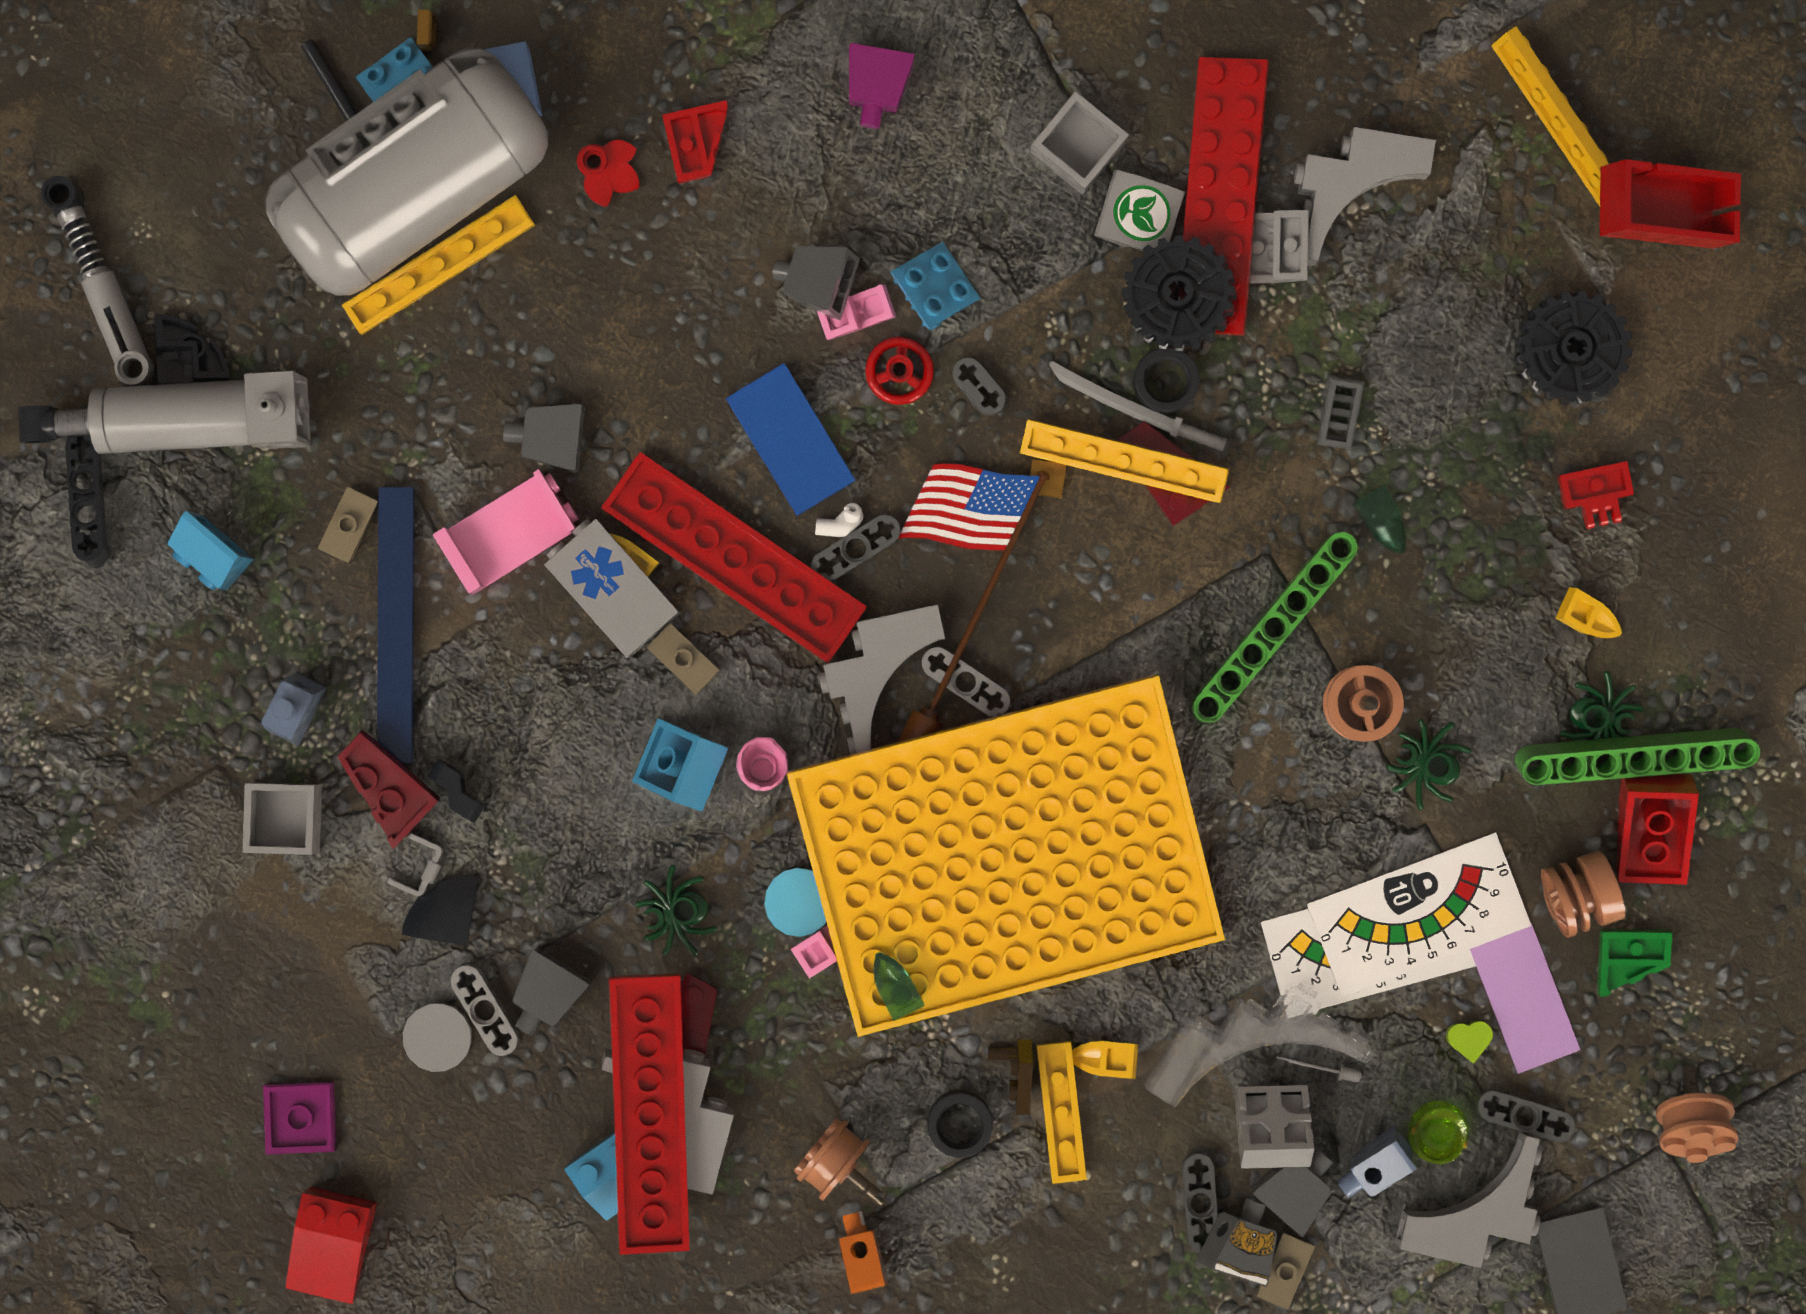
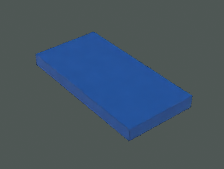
M785 363L725 398L796 516L801 515L856 481Z

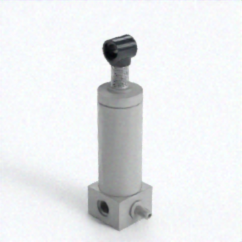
M294 371L244 374V380L95 388L91 390L89 395L88 409L59 411L53 406L46 405L18 407L20 443H50L65 435L90 434L92 444L98 454L253 445L261 449L311 447L308 381L306 377Z

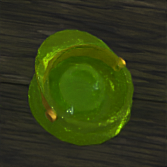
M1432 1101L1422 1105L1413 1114L1409 1123L1408 1139L1411 1148L1419 1158L1432 1164H1446L1454 1161L1461 1155L1463 1149L1467 1147L1469 1138L1468 1122L1462 1111L1448 1102Z

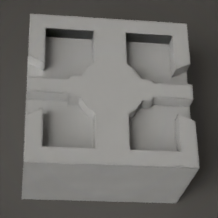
M1075 91L1032 143L1030 152L1083 195L1112 158L1124 146L1129 134Z
M245 783L242 853L300 855L320 853L322 784Z
M1308 1085L1238 1087L1235 1110L1241 1168L1311 1166L1314 1140L1313 1130L1311 1129V1113L1309 1111Z

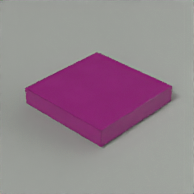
M334 1081L263 1085L265 1154L336 1151Z

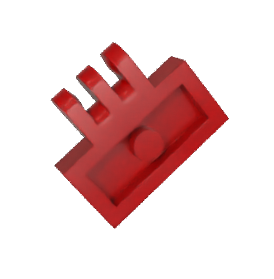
M1627 461L1557 476L1564 510L1581 506L1586 529L1595 528L1593 514H1597L1600 526L1608 525L1606 511H1610L1614 524L1622 522L1618 498L1634 495Z

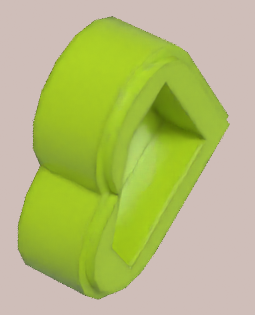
M1481 1020L1472 1021L1468 1025L1457 1022L1449 1026L1446 1031V1039L1450 1046L1472 1063L1476 1062L1493 1038L1491 1027Z

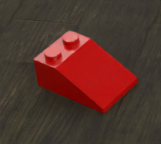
M1692 774L1621 778L1618 802L1617 882L1687 885L1699 797Z
M311 1186L302 1193L294 1226L285 1288L353 1304L377 1202Z

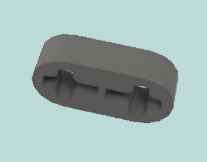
M972 358L959 360L954 365L952 371L953 381L981 414L994 416L1000 413L1006 401L1001 387L977 360ZM964 365L969 369L973 366L976 369L974 378L979 382L976 387L968 379L963 382L959 379L962 374L960 367ZM983 387L990 395L994 392L998 394L999 397L996 399L998 406L996 408L990 405L986 408L982 406L981 403L984 401V397L978 391L980 388Z

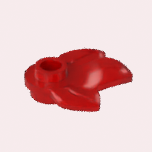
M612 140L604 146L589 144L578 153L577 166L585 176L584 190L599 206L607 207L609 205L613 191L629 193L640 187L637 173L628 164L635 156L637 149L624 140ZM593 156L601 159L600 165L596 168L588 165L589 159Z

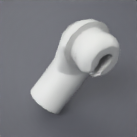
M849 503L835 520L817 518L815 535L833 537L849 535L862 522L863 513L861 507L856 503Z

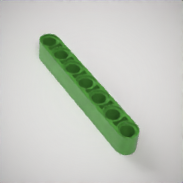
M1339 532L1330 535L1323 541L1194 696L1190 709L1195 719L1211 723L1222 717L1357 553V543L1352 535ZM1335 539H1341L1347 544L1348 551L1343 558H1338L1332 553L1331 545ZM1314 565H1318L1325 570L1326 578L1322 584L1313 583L1309 577V571ZM1291 592L1300 593L1304 599V605L1299 611L1290 609L1287 604V597ZM1270 618L1279 620L1282 625L1280 635L1275 638L1269 636L1265 631V624ZM1249 644L1255 645L1260 651V658L1255 664H1249L1243 658V650ZM1226 671L1234 672L1238 678L1236 688L1230 691L1224 689L1221 685V676ZM1205 697H1210L1216 704V711L1210 717H1205L1199 712V703Z
M1739 728L1532 744L1519 749L1514 761L1517 769L1528 783L1532 785H1546L1748 768L1759 759L1760 748L1746 731ZM1746 743L1741 752L1734 753L1737 745ZM1705 746H1711L1708 754L1699 756L1700 751ZM1678 748L1675 756L1665 759V755L1669 750ZM1643 751V755L1639 760L1630 762L1633 754ZM1609 754L1606 762L1599 765L1596 764L1597 759L1601 755ZM1575 757L1574 762L1570 766L1561 767L1566 758ZM1541 760L1536 769L1527 770L1530 762Z

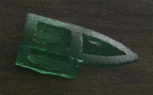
M1383 485L1353 503L1374 538L1387 549L1399 554L1404 553L1406 534L1400 516L1402 513L1386 486Z
M877 952L873 968L874 980L893 1021L925 1006L909 972L907 973L895 959Z

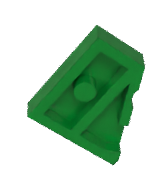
M1600 929L1597 994L1600 997H1606L1611 994L1610 991L1624 984H1634L1642 980L1649 973H1657L1670 967L1672 932L1669 929Z

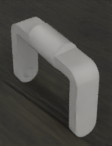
M409 832L408 838L434 849L435 853L427 863L421 877L422 882L419 889H415L393 878H389L387 883L412 895L421 896L426 893L429 884H434L442 866L439 862L444 850L441 845Z

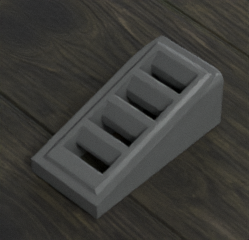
M1327 374L1317 438L1318 445L1352 449L1364 387L1362 379ZM1336 387L1352 389L1351 395L1336 393L1335 389ZM1333 400L1350 403L1349 409L1332 406ZM1330 415L1348 417L1347 423L1331 421ZM1328 428L1346 431L1345 437L1327 434Z

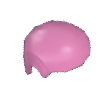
M755 737L745 743L737 755L736 768L738 775L748 787L755 791L771 790L781 784L787 774V753L775 739L771 737Z

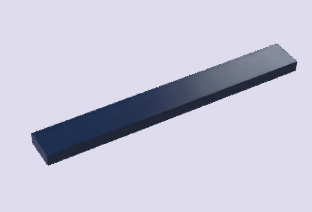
M379 487L377 742L399 762L412 763L414 730L415 488Z

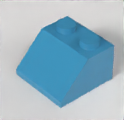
M190 511L183 513L167 543L174 550L173 558L186 568L192 565L201 573L198 579L213 591L216 588L228 590L254 560L203 515Z
M658 718L632 782L675 803L702 812L723 764L728 747Z
M614 1131L573 1159L564 1168L582 1197L606 1221L618 1213Z

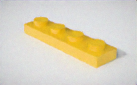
M1071 1041L1037 1044L1052 1184L1087 1180Z

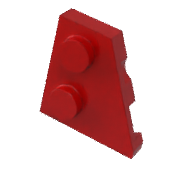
M727 100L662 115L678 184L712 176L728 112Z

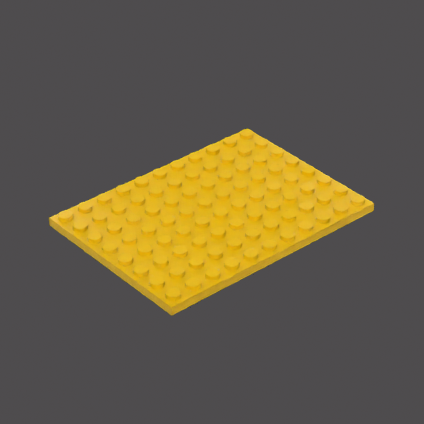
M1158 674L787 771L792 796L858 1037L1225 940Z

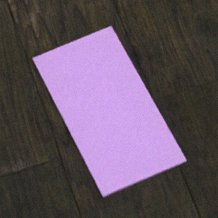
M1533 926L1470 949L1518 1074L1580 1050Z

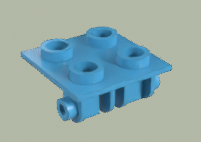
M410 37L356 76V79L374 102L418 70L426 73L433 67Z
M944 242L937 244L890 272L895 279L893 282L898 284L906 295L905 300L910 301L912 304L911 309H915L923 321V327H927L930 331L941 325L942 321L980 299Z

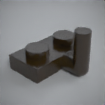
M1017 1040V1047H988V1060L1010 1061V1075H1016L1015 1080H1009V1100L1016 1102V1115H1030L1033 1072L1032 1041Z

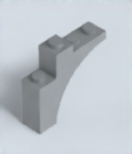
M1354 127L1350 131L1349 136H1343L1340 156L1345 157V160L1308 154L1303 160V164L1297 163L1294 184H1299L1298 194L1311 196V200L1305 199L1303 210H1309L1308 265L1314 266L1319 261L1322 245L1332 223L1339 213L1355 198L1368 190L1389 182L1406 179L1425 180L1431 174L1436 140Z
M938 605L857 622L858 630L852 631L856 651L863 650L864 656L823 665L825 672L819 673L823 694L830 693L831 699L845 697L846 703L839 705L843 724L850 723L853 737L847 738L850 755L871 750V726L875 706L880 693L894 671L918 650L938 640L945 639Z
M605 1049L601 1061L602 1070L613 1073L612 1050ZM685 1049L683 1053L687 1189L713 1195L734 1114L732 1106H728V1102L723 1099L708 1097L707 1100H702L710 1071L709 1059L704 1058L705 1054L696 1050Z
M1519 1131L1514 1149L1502 1170L1484 1189L1467 1200L1447 1208L1432 1211H1407L1402 1209L1394 1243L1402 1250L1481 1268L1483 1260H1488L1490 1256L1492 1241L1488 1239L1489 1235L1530 1244L1531 1237L1536 1236L1538 1233L1540 1216L1537 1215L1538 1210L1532 1205L1526 1204L1525 1201L1531 1198L1534 1190V1179L1531 1178L1534 1165H1538L1541 1160L1542 1145H1539L1540 1139L1532 1134Z

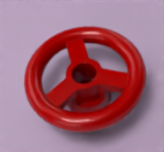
M899 336L888 338L874 347L868 356L865 374L870 389L878 398L890 404L905 405L920 399L928 391L934 376V366L929 352L922 344L914 339ZM897 347L896 355L892 356L886 364V371L876 374V364L880 356L885 351ZM908 348L914 351L922 361L924 369L922 380L913 374V363L907 357ZM897 364L904 365L906 373L902 376L895 375L893 372L894 366ZM890 380L895 383L906 382L914 390L907 394L897 395L882 388L881 384Z

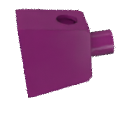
M850 43L849 105L862 107L860 126L879 129L882 111L897 113L914 66L915 54Z

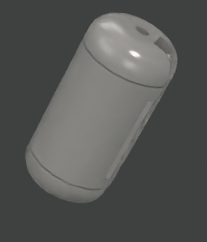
M464 48L444 59V62H440L426 73L418 70L305 151L308 156L292 166L290 170L282 173L270 185L265 198L266 213L295 259L323 291L336 296L352 295L364 290L372 284L371 282L381 278L532 171L545 156L548 148V132L540 115L502 63L492 53L483 49Z

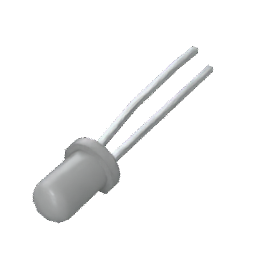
M1276 1057L1290 1063L1338 1073V1081L1343 1079L1359 1082L1362 1078L1360 1070L1345 1067L1344 1064H1340L1339 1070L1283 1057Z

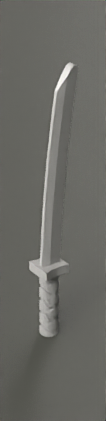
M1053 361L1049 363L1050 368L1059 381L1133 418L1167 431L1172 438L1176 439L1178 435L1223 451L1227 438L1219 437L1216 434L1208 433L1205 430L1190 425L1188 426V424L1182 423V418L1176 417V419H1172L1108 391Z

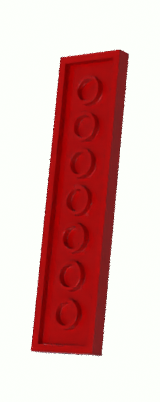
M1199 57L1183 239L1185 242H1190L1192 237L1200 239L1202 247H1205L1207 244L1214 246L1217 256L1223 255L1227 261V269L1232 270L1235 280L1232 286H1235V291L1237 292V300L1231 302L1235 309L1233 317H1226L1228 327L1224 332L1217 330L1214 334L1245 336L1269 68L1267 59ZM1181 288V292L1178 290V297L1181 300L1186 297L1184 288Z
M641 452L638 453L601 507L609 515L828 664L867 609L866 605Z
M680 973L609 976L619 1255L690 1251Z

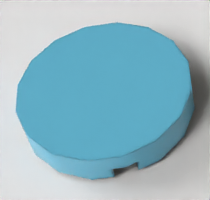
M806 868L784 870L772 880L766 890L764 905L767 917L776 929L786 935L802 937L815 933L825 925L827 921L813 870Z

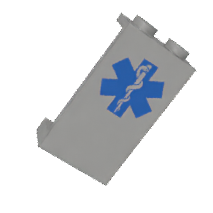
M587 519L572 532L576 537L567 545L560 542L546 555L550 560L544 565L626 658H631L681 612L673 603L669 602L608 533L599 520L595 519L593 522H590Z

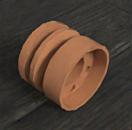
M1596 850L1576 857V874L1573 873L1565 862L1558 864L1557 872L1553 867L1541 870L1545 902L1552 918L1556 921L1565 937L1569 938L1577 935V926L1582 932L1590 931L1589 914H1592L1601 926L1624 919L1625 906L1617 879L1601 851Z

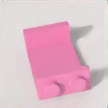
M536 470L533 472L534 476L449 529L444 527L432 534L469 594L474 595L573 534L572 532L577 528L574 522L578 521L579 518L569 502L563 505L556 493L561 491L551 473L544 475L541 470Z

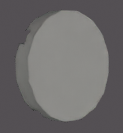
M429 1003L417 1009L408 1018L403 1030V1047L409 1059L419 1068L430 1072L447 1071L457 1066L468 1055L472 1043V1027L467 1016L457 1007L445 1003Z

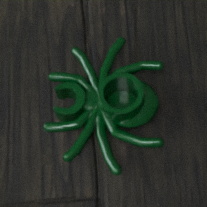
M1609 671L1604 672L1607 687L1606 700L1604 694L1593 686L1576 682V688L1588 690L1599 698V700L1589 697L1578 699L1570 710L1573 723L1581 729L1590 731L1581 733L1561 731L1560 735L1570 739L1592 737L1596 733L1593 740L1601 739L1602 734L1603 739L1609 738V733L1612 738L1626 737L1616 733L1615 729L1622 734L1631 733L1632 730L1629 727L1620 726L1621 720L1626 717L1636 720L1634 715L1628 710L1643 711L1644 708L1638 704H1618L1630 692L1634 691L1636 686L1630 685L1625 688L1612 703L1613 685Z
M1423 719L1418 720L1423 744H1421L1419 739L1405 732H1399L1398 734L1400 738L1411 742L1416 748L1411 744L1400 745V747L1410 750L1411 757L1407 761L1395 758L1400 765L1410 767L1403 768L1387 764V770L1404 775L1411 773L1408 778L1399 785L1394 786L1392 790L1395 793L1403 790L1417 777L1416 803L1419 810L1424 808L1422 801L1423 778L1426 788L1436 797L1448 802L1453 801L1452 796L1441 793L1430 783L1432 781L1435 784L1448 785L1453 783L1460 774V765L1453 755L1441 751L1459 750L1467 754L1472 752L1471 748L1461 744H1440L1436 747L1442 737L1455 726L1453 722L1444 726L1433 738L1430 745L1427 727Z
M671 865L667 874L666 896L653 882L649 880H644L643 882L660 900L655 898L637 901L635 905L638 908L656 905L647 909L643 915L650 912L656 913L658 923L648 925L646 928L656 930L662 927L661 930L645 935L644 939L650 941L665 935L669 929L666 946L662 951V954L666 956L671 950L676 930L684 946L696 956L698 955V950L690 944L682 929L686 933L706 935L716 932L717 927L712 926L704 929L689 927L688 925H695L705 918L708 904L706 899L698 893L686 892L681 895L680 893L690 885L702 882L704 877L697 876L686 880L675 889L672 895L673 876L676 867Z

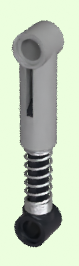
M53 176L46 180L42 186V200L52 209L54 216L58 218L60 226H62V230L67 232L65 237L71 241L69 247L74 249L73 256L78 257L76 264L82 267L80 273L83 274L81 285L114 361L115 375L121 382L129 386L151 385L156 378V364L148 356L114 272L109 271L108 267L102 264L104 258H100L98 254L100 249L95 247L97 241L92 240L91 235H93V232H89L87 228L90 224L85 223L84 220L86 218L83 210L84 192L80 186L66 177ZM63 188H68L69 198L64 203L58 204L56 198L58 192ZM140 361L143 368L142 373L136 378H131L129 374L131 364Z

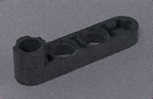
M90 434L70 435L66 440L65 450L72 549L79 560L91 568L103 567L105 561L111 558L112 552L110 545L107 543L101 454L95 451ZM82 440L91 445V448L85 449V460L89 463L93 462V465L83 464L82 455L75 450V447L81 446ZM84 472L92 473L94 475L93 485L88 489H79L76 484L78 476ZM84 506H94L97 511L94 520L88 523L81 522L78 517L79 511ZM80 530L90 531V535H86L84 532H80ZM91 544L98 545V548L92 549V555L88 556L86 553L87 548Z

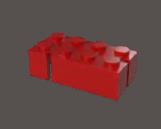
M1628 159L1602 166L1600 168L1599 236L1712 249L1739 243L1740 211H1732L1713 216V211L1740 205L1741 173L1660 163L1652 165V162Z

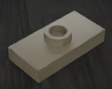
M347 487L317 549L351 564L377 510L379 501Z
M671 623L646 647L695 695L720 671Z
M1282 1231L1274 1249L1267 1287L1259 1285L1255 1293L1256 1297L1288 1310L1314 1251V1244Z

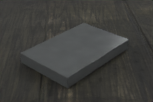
M1596 1206L1540 1220L1537 1238L1556 1314H1607L1627 1309L1603 1207Z

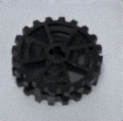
M1175 235L1173 242H1167L1165 237L1158 239V246L1152 248L1150 245L1144 247L1145 255L1142 258L1134 257L1131 261L1134 268L1133 271L1125 272L1124 280L1128 287L1122 288V297H1124L1126 302L1123 307L1128 319H1132L1130 322L1133 325V329L1136 333L1142 332L1144 341L1148 344L1157 341L1159 349L1167 351L1169 346H1173L1177 353H1184L1186 346H1191L1195 351L1201 349V342L1204 340L1210 344L1216 340L1214 333L1217 330L1224 332L1228 327L1226 317H1233L1235 309L1231 302L1237 300L1235 286H1232L1235 280L1232 270L1227 269L1228 265L1223 255L1217 256L1215 247L1211 244L1202 247L1200 239L1192 237L1190 242H1185L1182 235ZM1181 288H1184L1186 297L1182 300L1178 297V301L1175 300L1172 292L1175 289L1181 292Z
M1583 290L1573 293L1572 296L1569 291H1565L1556 295L1555 298L1551 296L1539 303L1540 307L1537 306L1526 314L1529 320H1526L1525 323H1520L1518 330L1522 333V337L1516 339L1514 347L1520 349V355L1515 357L1516 364L1523 365L1524 370L1520 375L1523 380L1530 379L1533 382L1530 389L1534 393L1542 390L1545 392L1544 399L1548 401L1559 398L1562 405H1568L1569 403H1574V401L1578 405L1591 401L1592 398L1596 399L1607 394V389L1616 387L1620 383L1617 375L1626 373L1629 368L1624 361L1626 357L1632 356L1633 349L1627 347V341L1632 339L1631 332L1624 331L1623 325L1627 321L1624 316L1617 317L1614 314L1617 307L1613 303L1604 305L1602 303L1603 296L1595 294L1593 297L1588 298L1587 292ZM1576 342L1579 349L1570 354L1567 347Z

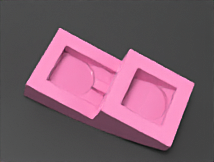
M884 284L848 296L841 320H836L817 311L827 340L896 318L890 296Z
M828 925L791 948V951L809 978L837 961Z

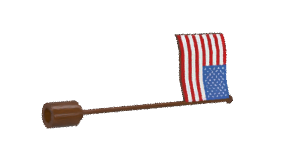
M934 464L898 539H927L969 550L1004 552L929 709L921 707L919 712L912 710L897 742L941 731L944 724L938 722L940 715L935 713V710L1045 480L1050 479L1048 472L1040 471L1037 473L1038 476L1007 475L962 464Z

